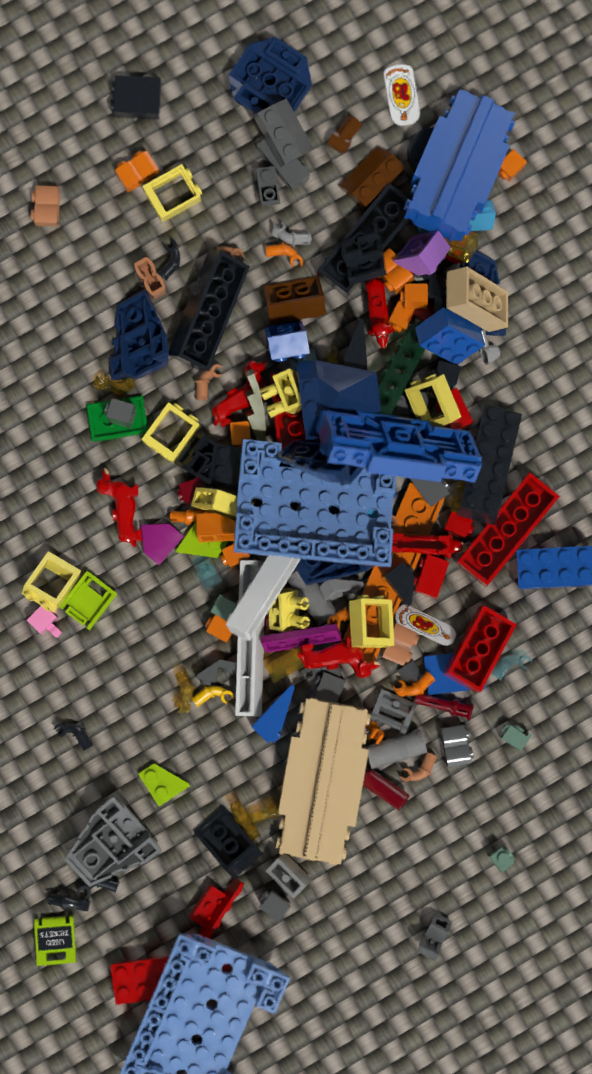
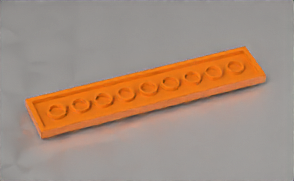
M410 482L396 514L397 524L392 523L396 525L391 528L393 533L409 536L429 535L445 498L430 507L416 486ZM392 552L391 567L374 566L362 595H368L369 599H372L373 596H384V599L392 600L394 619L401 599L384 579V576L402 562L405 565L409 564L414 570L421 554ZM365 605L367 638H380L378 606ZM350 623L343 637V640H346L347 637H351ZM361 648L365 661H376L381 648Z

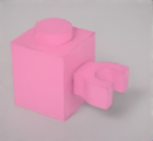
M42 606L27 619L42 635L47 630L56 638L62 634L53 624L58 619L55 615L56 613L47 611Z

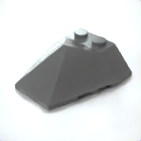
M112 795L96 809L64 860L88 886H92L111 878L116 873L126 872L133 866L147 863L162 850L147 828L121 800Z

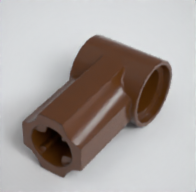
M349 115L340 129L332 134L327 145L341 155H344L350 147L352 139L362 127V123L354 116Z

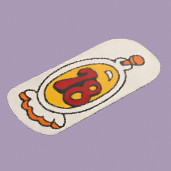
M409 65L391 66L384 71L391 118L398 125L413 124L420 116L413 69Z
M405 604L400 606L396 612L398 624L439 644L450 645L455 640L456 632L450 625L411 606L407 608Z

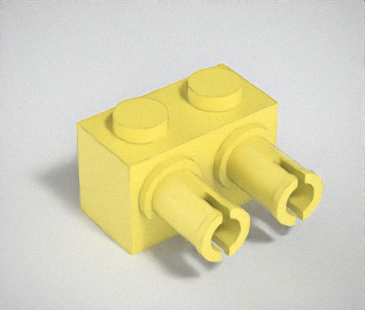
M287 369L272 376L275 383L260 389V392L264 393L262 394L264 400L277 394L280 395L281 401L267 406V411L270 410L268 413L271 418L285 411L295 414L302 410L297 371Z
M283 588L269 610V629L280 632L297 628L307 629L310 623L304 621L310 620L308 617L299 616V609L306 610L309 607V604L303 603L309 602L308 598L298 597V590Z

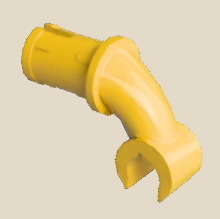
M204 685V689L191 697L197 707H200L209 698H214V695L221 697L222 702L226 704L228 702L224 698V694H230L234 699L231 690L213 685Z

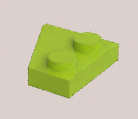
M195 522L176 549V552L218 558L228 542L199 543Z
M155 763L138 774L158 806L163 805L190 787L189 783Z

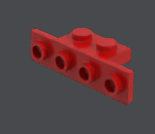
M237 877L231 881L225 892L211 884L207 886L188 915L191 920L202 926L197 933L198 935L210 939L214 930L220 926L225 913L231 909L233 901L242 892L244 883Z

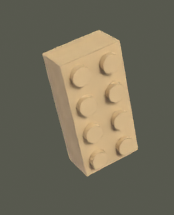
M468 267L447 272L446 305L449 310L488 332L508 328V291Z

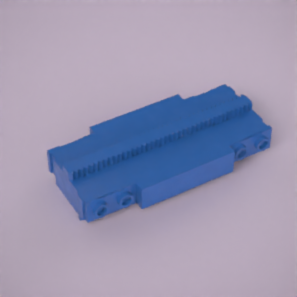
M459 89L457 96L453 95L448 105L451 106V110H446L444 117L439 116L410 184L413 186L410 193L413 195L412 200L408 199L405 204L404 210L407 212L404 218L413 220L412 223L430 232L439 230L442 236L451 242L452 240L462 241L464 235L468 236L472 227L469 222L470 220H475L477 213H482L510 146L507 144L509 135L506 133L507 131H512L515 121L512 120L515 112L507 111L503 107L494 104L495 101L487 96L479 98L468 91Z
M321 410L316 425V431L321 440L319 448L321 453H325L328 457V463L365 467L369 473L441 482L442 478L475 482L481 469L482 456L478 452L471 433L466 430L431 426L430 422L425 420L357 411L356 415Z

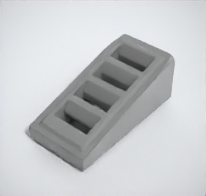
M330 579L320 586V590L324 600H330L356 594L364 586V583L361 581Z

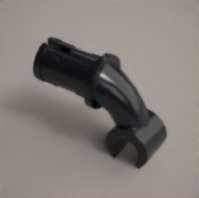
M169 239L173 243V248H168L164 244L167 252L171 254V258L158 271V274L166 281L177 269H180L181 256L179 245L173 239Z
M59 723L54 727V730L58 727L64 729L63 733L57 737H63L67 733H72V736L76 737L82 751L94 746L85 732L86 728L70 723Z
M109 878L92 886L82 883L78 888V896L82 889H87L86 898L89 897L91 889L95 886L116 893L120 881Z
M53 892L48 895V898L54 899H47L49 905L61 907L63 910L71 908L89 911L90 900L74 899L68 894L63 896Z

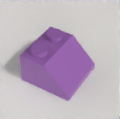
M439 230L418 234L411 237L393 261L395 264L418 276L430 275L437 270L438 264L446 258V254L451 247Z

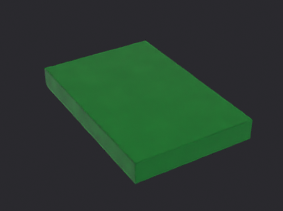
M143 395L117 399L135 405L137 412L131 429L109 423L104 412L107 402L111 403V400L86 404L92 442L146 434L148 424Z

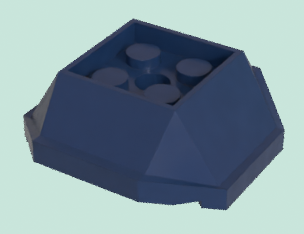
M276 37L249 44L228 75L233 100L255 115L284 99L288 100L295 113L312 88L307 57ZM268 79H272L275 81V84L270 86L265 82Z

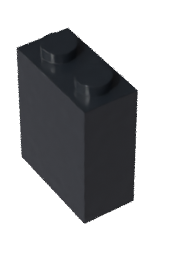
M115 75V82L112 81L111 93H114V100L110 101V111H113L114 117L160 120L161 78Z

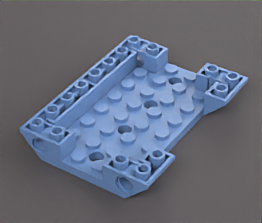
M243 439L234 530V552L391 567L393 539L391 521L396 476L369 473L364 468L349 485L328 482L296 468L279 467L281 461H278L276 456L281 452L282 443ZM258 498L261 500L262 505L255 507L252 505L251 500ZM297 502L301 508L298 511H294L290 508V504ZM336 506L339 509V513L333 515L329 512L328 508ZM368 510H374V511H376V512H377V517H376V518H370V517H368L367 511H368Z
M179 934L120 1074H176L180 1069L185 1070L187 1074H232L227 1070V1067L255 1003L256 1007L275 1014L290 977L272 963L201 935ZM228 963L232 965L233 969L230 972H224L221 967ZM209 999H215L218 1004L211 1008L207 1006L206 1002ZM195 1034L202 1036V1040L198 1043L193 1042L191 1039Z

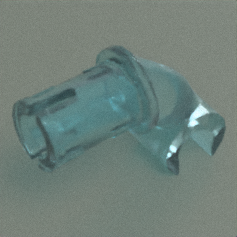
M526 655L501 657L500 663L491 674L502 680L506 672L514 664H518L523 669H528L523 665L522 661L528 659L532 662V659Z

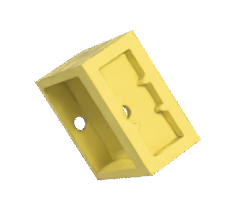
M182 164L142 186L144 193L162 223L201 202L200 195L202 191L198 184H193L191 181L193 176L188 168L184 169ZM182 176L193 197L166 212L154 190Z
M432 374L425 377V381H421V379L415 380L410 383L411 386L405 389L415 417L420 416L422 420L429 421L431 426H443L461 417L444 374L440 376ZM429 386L433 387L444 414L432 419L420 392V389Z
M168 402L142 438V442L174 464V461L189 440L199 430L200 424H198L199 420L193 415L189 414L187 416L184 414L182 407L176 403L172 405ZM170 411L192 426L174 452L151 437Z
M196 487L191 506L217 513L227 518H236L237 496L217 489Z
M48 551L25 583L22 594L28 600L40 604L43 609L56 613L78 581L81 570ZM44 568L49 569L68 581L56 599L33 586Z
M368 595L357 596L356 600L349 601L352 647L385 648L394 646L392 600L384 599V596H373L372 599H369ZM365 605L378 606L380 638H367Z

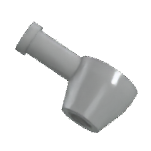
M481 329L485 346L480 349V355L483 362L488 365L500 357V350L498 346L488 344L486 330Z

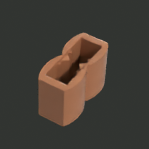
M36 185V190L32 191V202H35V209H31V220L34 221L36 226L58 227L59 186Z
M145 257L134 263L137 276L144 283L150 298L157 300L166 294L163 279L156 273L153 262L148 257Z
M396 621L393 627L394 646L385 647L382 658L404 666L405 663H409L412 656L410 649L412 645L416 646L420 635L398 624Z

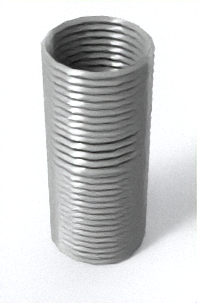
M297 571L291 574L288 583H290L293 589L298 590V597L308 598L309 602L303 603L309 604L307 610L317 626L327 622V619L337 611L329 600H324L319 584L306 586Z
M421 730L381 741L379 744L374 743L365 746V748L369 749L368 761L372 770L380 766L402 761L406 757L408 759L427 753Z

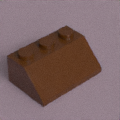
M377 146L338 187L366 212L389 183L393 185L404 174L405 166L392 153Z
M319 276L263 286L270 325L327 315Z

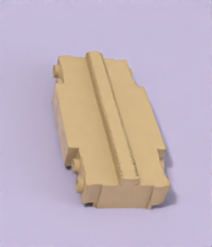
M312 697L305 698V702H301L299 713L303 715L302 720L297 722L296 733H299V736L291 735L278 806V814L285 815L284 818L281 817L279 829H282L281 837H277L276 848H279V854L286 853L291 856L305 858L306 860L329 862V864L333 865L341 864L342 859L345 860L347 848H344L345 840H349L350 829L347 827L356 826L369 752L368 748L362 747V744H365L367 739V733L364 732L365 725H369L370 713H367V708L359 709L352 705L322 701Z

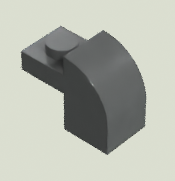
M434 913L420 940L418 952L436 961L442 943L449 933L452 921Z

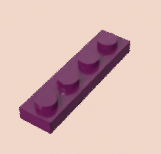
M327 624L322 627H309L303 630H291L285 633L261 636V644L266 653L300 648L302 645L308 644L318 645L341 641V633L337 624Z

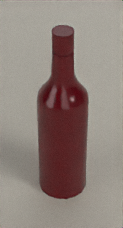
M365 770L363 787L400 811L410 795L374 770Z

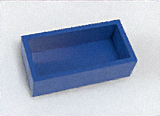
M592 546L517 550L518 588L529 590L592 586Z

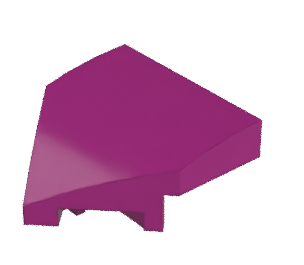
M169 523L140 524L142 532L141 549L157 565L162 563L184 537Z

